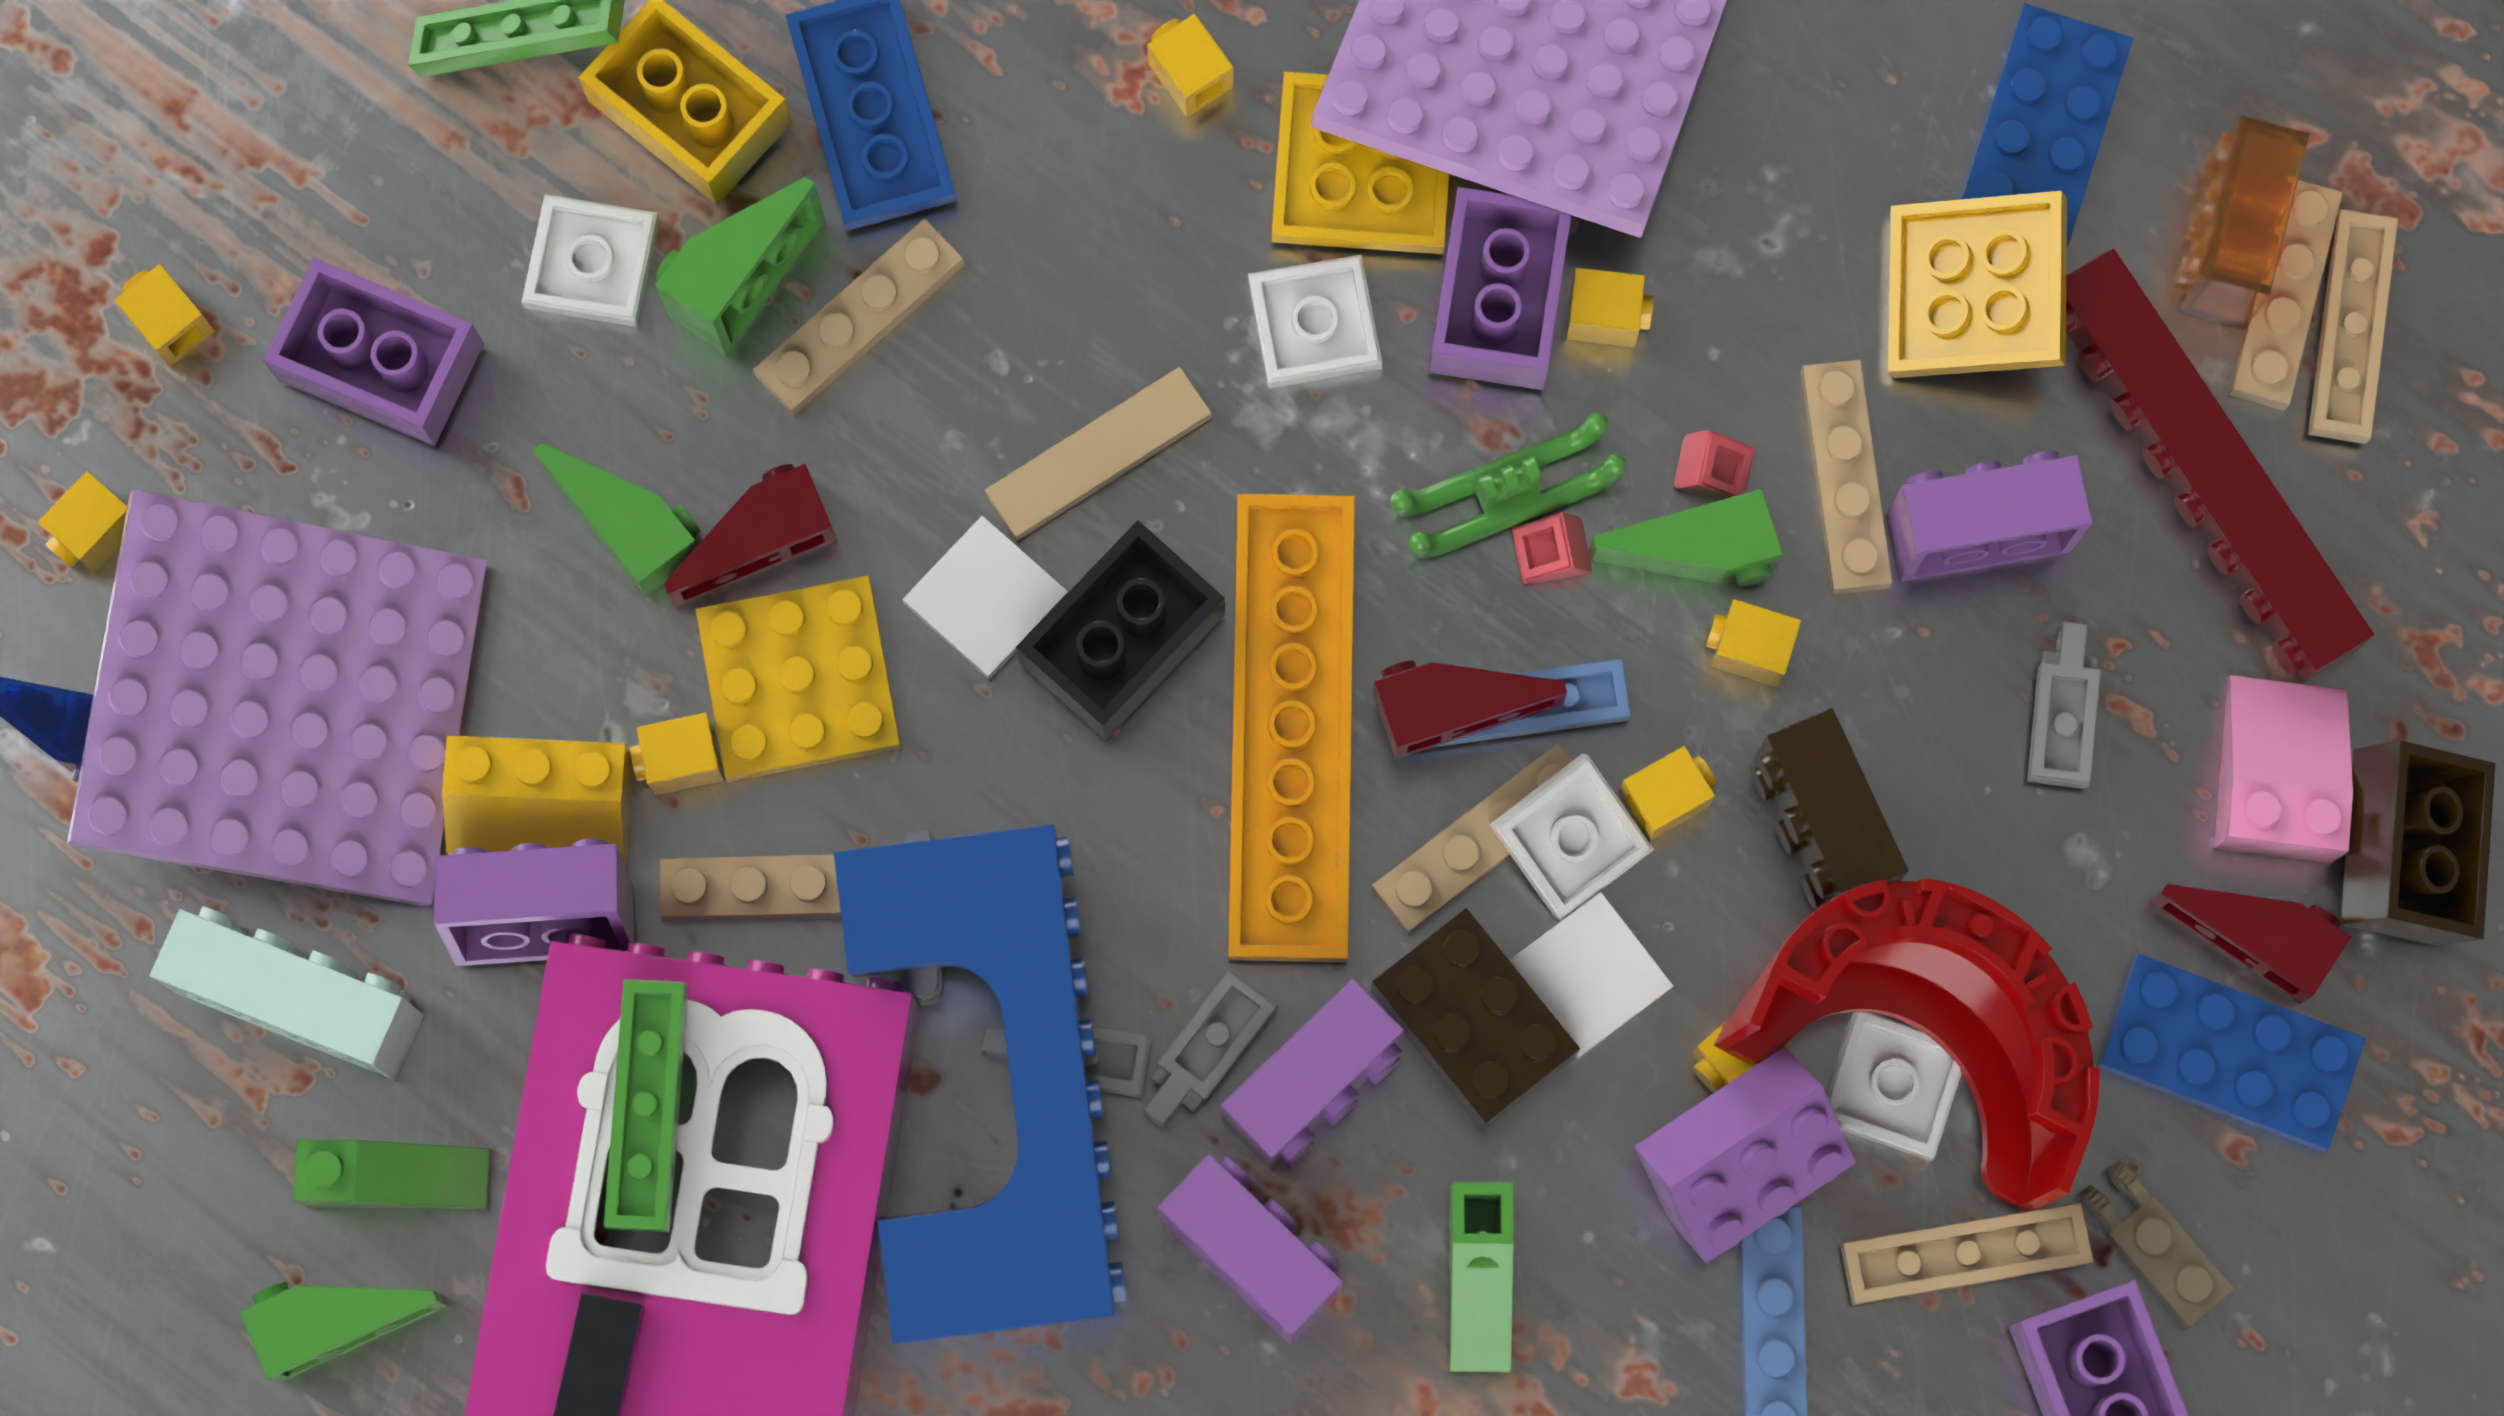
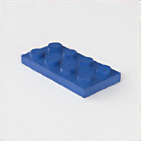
M837 0L785 14L846 231L957 201L900 0Z
M2024 3L1960 200L2062 191L2067 197L2068 247L2133 37Z
M2138 953L2133 958L2096 1067L2324 1153L2330 1148L2366 1038Z

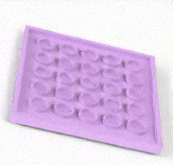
M1359 0L1313 112L1311 127L1642 238L1727 0Z
M133 489L129 495L67 844L425 907L431 905L434 892V856L440 855L444 830L442 785L447 735L459 736L487 560Z

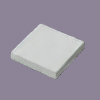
M545 194L521 302L523 307L530 310L638 327L660 222L658 213Z
M1362 255L1248 274V283L1268 389L1382 369V359Z
M981 516L902 600L907 608L990 681L1017 652L1016 647L1063 599L1068 591L984 516Z
M1583 753L1490 824V827L1554 918L1559 921L1565 919L1654 850L1589 755Z
M1602 892L1598 893L1509 959L1580 1047L1576 1056L1577 1060L1674 987Z
M1853 1012L1826 1095L1841 1130L1932 1161L1935 1158L1962 1072L1957 1063L1934 1040L1914 1026L1876 1013Z

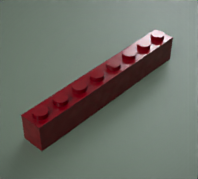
M2114 247L2067 274L2066 334H2069L2080 351L2078 359L2082 369L2093 382H2101L2112 399L2110 407L2118 423L2125 430L2129 431L2132 429L2144 446L2142 454L2148 468L2157 478L2166 479L2177 496L2174 501L2179 514L2189 526H2197L2208 542L2207 552L2215 568L2222 575L2231 576L2242 593L2239 598L2245 613L2255 624L2259 625L2262 623L2275 642L2272 645V649L2280 665L2290 674L2295 672L2303 684L2363 647L2375 634Z

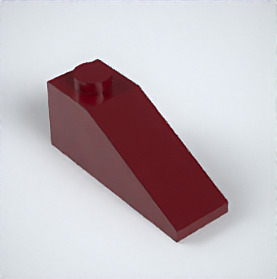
M784 464L772 468L761 476L762 482L749 487L663 583L675 608L837 541L806 464L796 468L792 464Z
M1414 660L1403 661L1385 668L1381 671L1383 678L1374 680L1373 696L1395 759L1564 705L1567 695L1564 681L1433 662L1417 667Z
M2166 884L2154 895L2149 903L2299 1004L2314 996L2352 938V936L2339 929L2341 921L2335 915L2317 905H2310L2308 908L2298 902Z

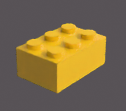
M648 0L620 31L619 42L607 45L578 77L588 102L716 206L792 123L786 99L664 0Z

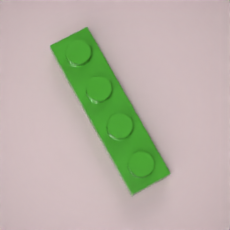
M508 0L416 17L408 66L419 77L618 43L625 0Z
M623 980L604 1227L607 1229L670 1232L689 985L685 982Z

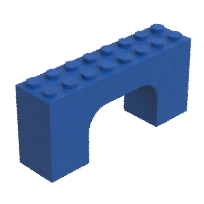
M1051 824L833 852L848 975L860 978L935 967H957L979 975L995 993L1003 1016L1018 1138V1157L1014 1171L1005 1187L989 1201L971 1207L886 1217L878 1220L892 1345L1115 1316V1302L1126 1301V1288L1122 1262L1110 1263L1108 1240L1118 1239L1119 1232L1115 1201L1103 1202L1100 1179L1111 1177V1167L1107 1140L1095 1142L1093 1118L1104 1116L1100 1081H1088L1085 1057L1096 1056L1092 1020H1080L1078 997L1089 996L1085 960L1083 958L1073 959L1070 937L1081 936V926L1076 897L1065 898L1063 877L1074 876L1070 840H1068V837L1058 838L1055 826Z

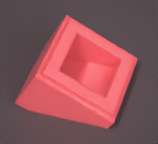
M1711 430L1687 434L1682 442L1674 488L1685 493L1718 500L1744 494L1747 489L1755 448Z
M1561 512L1511 528L1523 584L1530 585L1580 576L1592 571L1585 532L1580 517Z

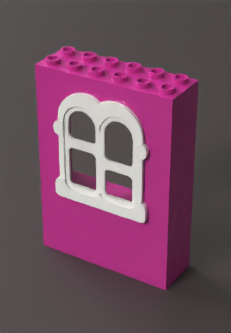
M570 934L568 943L550 941L464 1416H553L581 1292L645 1306L621 1416H855L881 1257L878 1220L886 1218L888 1214L921 1012L913 994L903 991L904 983L884 978H868L867 986H860L843 982V974L829 970L808 969L807 978L785 974L783 973V965L767 961L749 960L747 969L724 965V957L705 952L691 951L688 953L687 960L674 959L664 956V948L643 943H629L628 951L625 952L604 947L605 940L587 935ZM624 979L685 982L689 985L684 1052L691 1058L697 1071V1089L691 1119L684 1125H678L676 1151L682 1154L684 1164L670 1244L664 1252L659 1254L602 1246L596 1242L594 1237L607 1158L610 1150ZM767 1058L781 1063L791 1072L797 1085V1104L786 1164L779 1170L720 1163L712 1156V1145L723 1086L727 1076L736 1066L750 1059ZM722 1188L770 1195L777 1199L779 1211L770 1261L765 1267L750 1268L703 1261L697 1257L695 1244L703 1198L708 1190Z

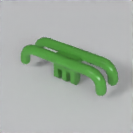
M1593 412L1587 416L1583 423L1567 432L1415 492L1401 489L1394 492L1391 496V507L1401 516L1422 514L1473 493H1476L1484 511V514L1432 534H1427L1423 531L1415 532L1409 538V549L1420 558H1430L1451 552L1591 496L1614 484L1622 477L1627 466L1626 460L1619 454L1609 455L1598 467L1582 475L1544 490H1539L1541 482L1539 467L1574 454L1599 440L1608 427V420L1605 415Z

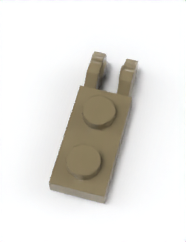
M2117 1161L2107 1172L2116 1188L2136 1208L2130 1215L2121 1220L2118 1212L2110 1204L2107 1197L2092 1185H2089L2080 1192L2079 1196L2083 1204L2108 1232L2105 1237L2180 1325L2188 1329L2235 1289L2155 1195L2150 1197L2147 1189L2135 1177L2134 1173L2124 1164Z

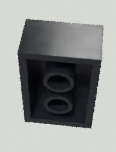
M1137 520L1018 644L1016 649L1019 662L1106 741L1225 615V597Z

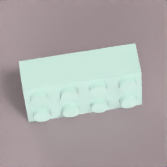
M202 906L198 916L179 909L149 975L151 978L181 996L396 1081L424 1018V1014L410 1004L413 995L401 990L402 986L372 973L367 974L364 982L357 980L358 973L346 968L345 963L317 951H312L309 960L302 958L304 952L291 946L290 941L257 928L254 937H249L247 935L250 930L236 924L235 919L210 908Z

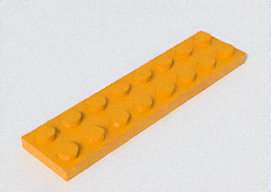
M1238 494L1228 960L1348 962L1355 496Z

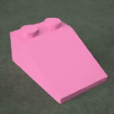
M2230 675L2227 679L2214 849L2328 864L2334 863L2349 851L2353 781L2348 690Z

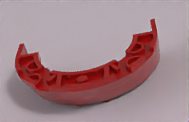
M1922 878L1919 881L1887 882L1885 879L1848 890L1820 906L1806 917L1788 936L1730 1015L1714 1043L1715 1047L1744 1062L1758 1064L1784 1047L1798 1032L1809 1024L1839 1013H1877L1899 1019L1914 1026L1934 1040L1957 1063L1972 1091L1982 1128L1981 1174L1983 1182L1988 1190L1997 1198L2023 1212L2033 1211L2070 1193L2096 1120L2100 1090V1067H2094L2093 1052L2088 1033L2089 1030L2093 1029V1025L2076 983H2068L2058 965L2048 954L2052 948L2028 923L1995 900L1972 889L1950 882Z

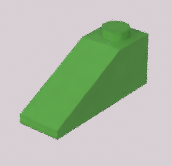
M541 442L533 448L544 469L646 597L659 588L697 546L694 537L701 530L680 504L671 510L660 495Z
M1762 489L1595 535L1592 537L1589 547L1592 562L1715 584H1724L1737 580L1739 587L1754 585L1769 579L1772 576L1770 570L1777 568L1783 555Z
M296 1139L293 1200L308 1208L489 1210L491 1149L367 1140Z
M281 1282L254 1294L252 1298L255 1304L239 1312L266 1378L282 1382L448 1305L444 1296L434 1290L297 1285L289 1288L287 1282Z

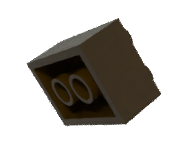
M1833 707L1766 735L1753 759L1756 767L1751 768V776L1761 798L1764 801L1772 799L1781 818V820L1775 822L1778 836L1786 852L1789 855L1796 852L1806 874L1801 875L1800 880L1805 895L1814 909L1818 908L1842 893L1864 884L1885 879L1887 882L1901 881L1909 872V869Z
M2402 740L2353 749V801L2349 851L2345 857L2341 925L2432 945L2484 939L2496 763Z
M1467 908L1372 981L1371 994L1387 1014L1404 1030L1403 1034L1482 1132L1573 1061L1580 1050V1047Z

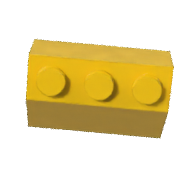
M447 735L442 785L447 855H452L454 850L463 847H478L488 852L512 851L514 846L523 843H539L548 848L571 847L574 842L582 839H600L608 844L617 843L627 869L634 780L630 749L626 743Z

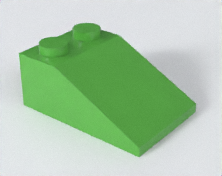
M804 177L690 237L680 251L674 249L669 252L657 270L656 279L658 281L655 284L669 319L727 357L825 223L826 219L815 183Z

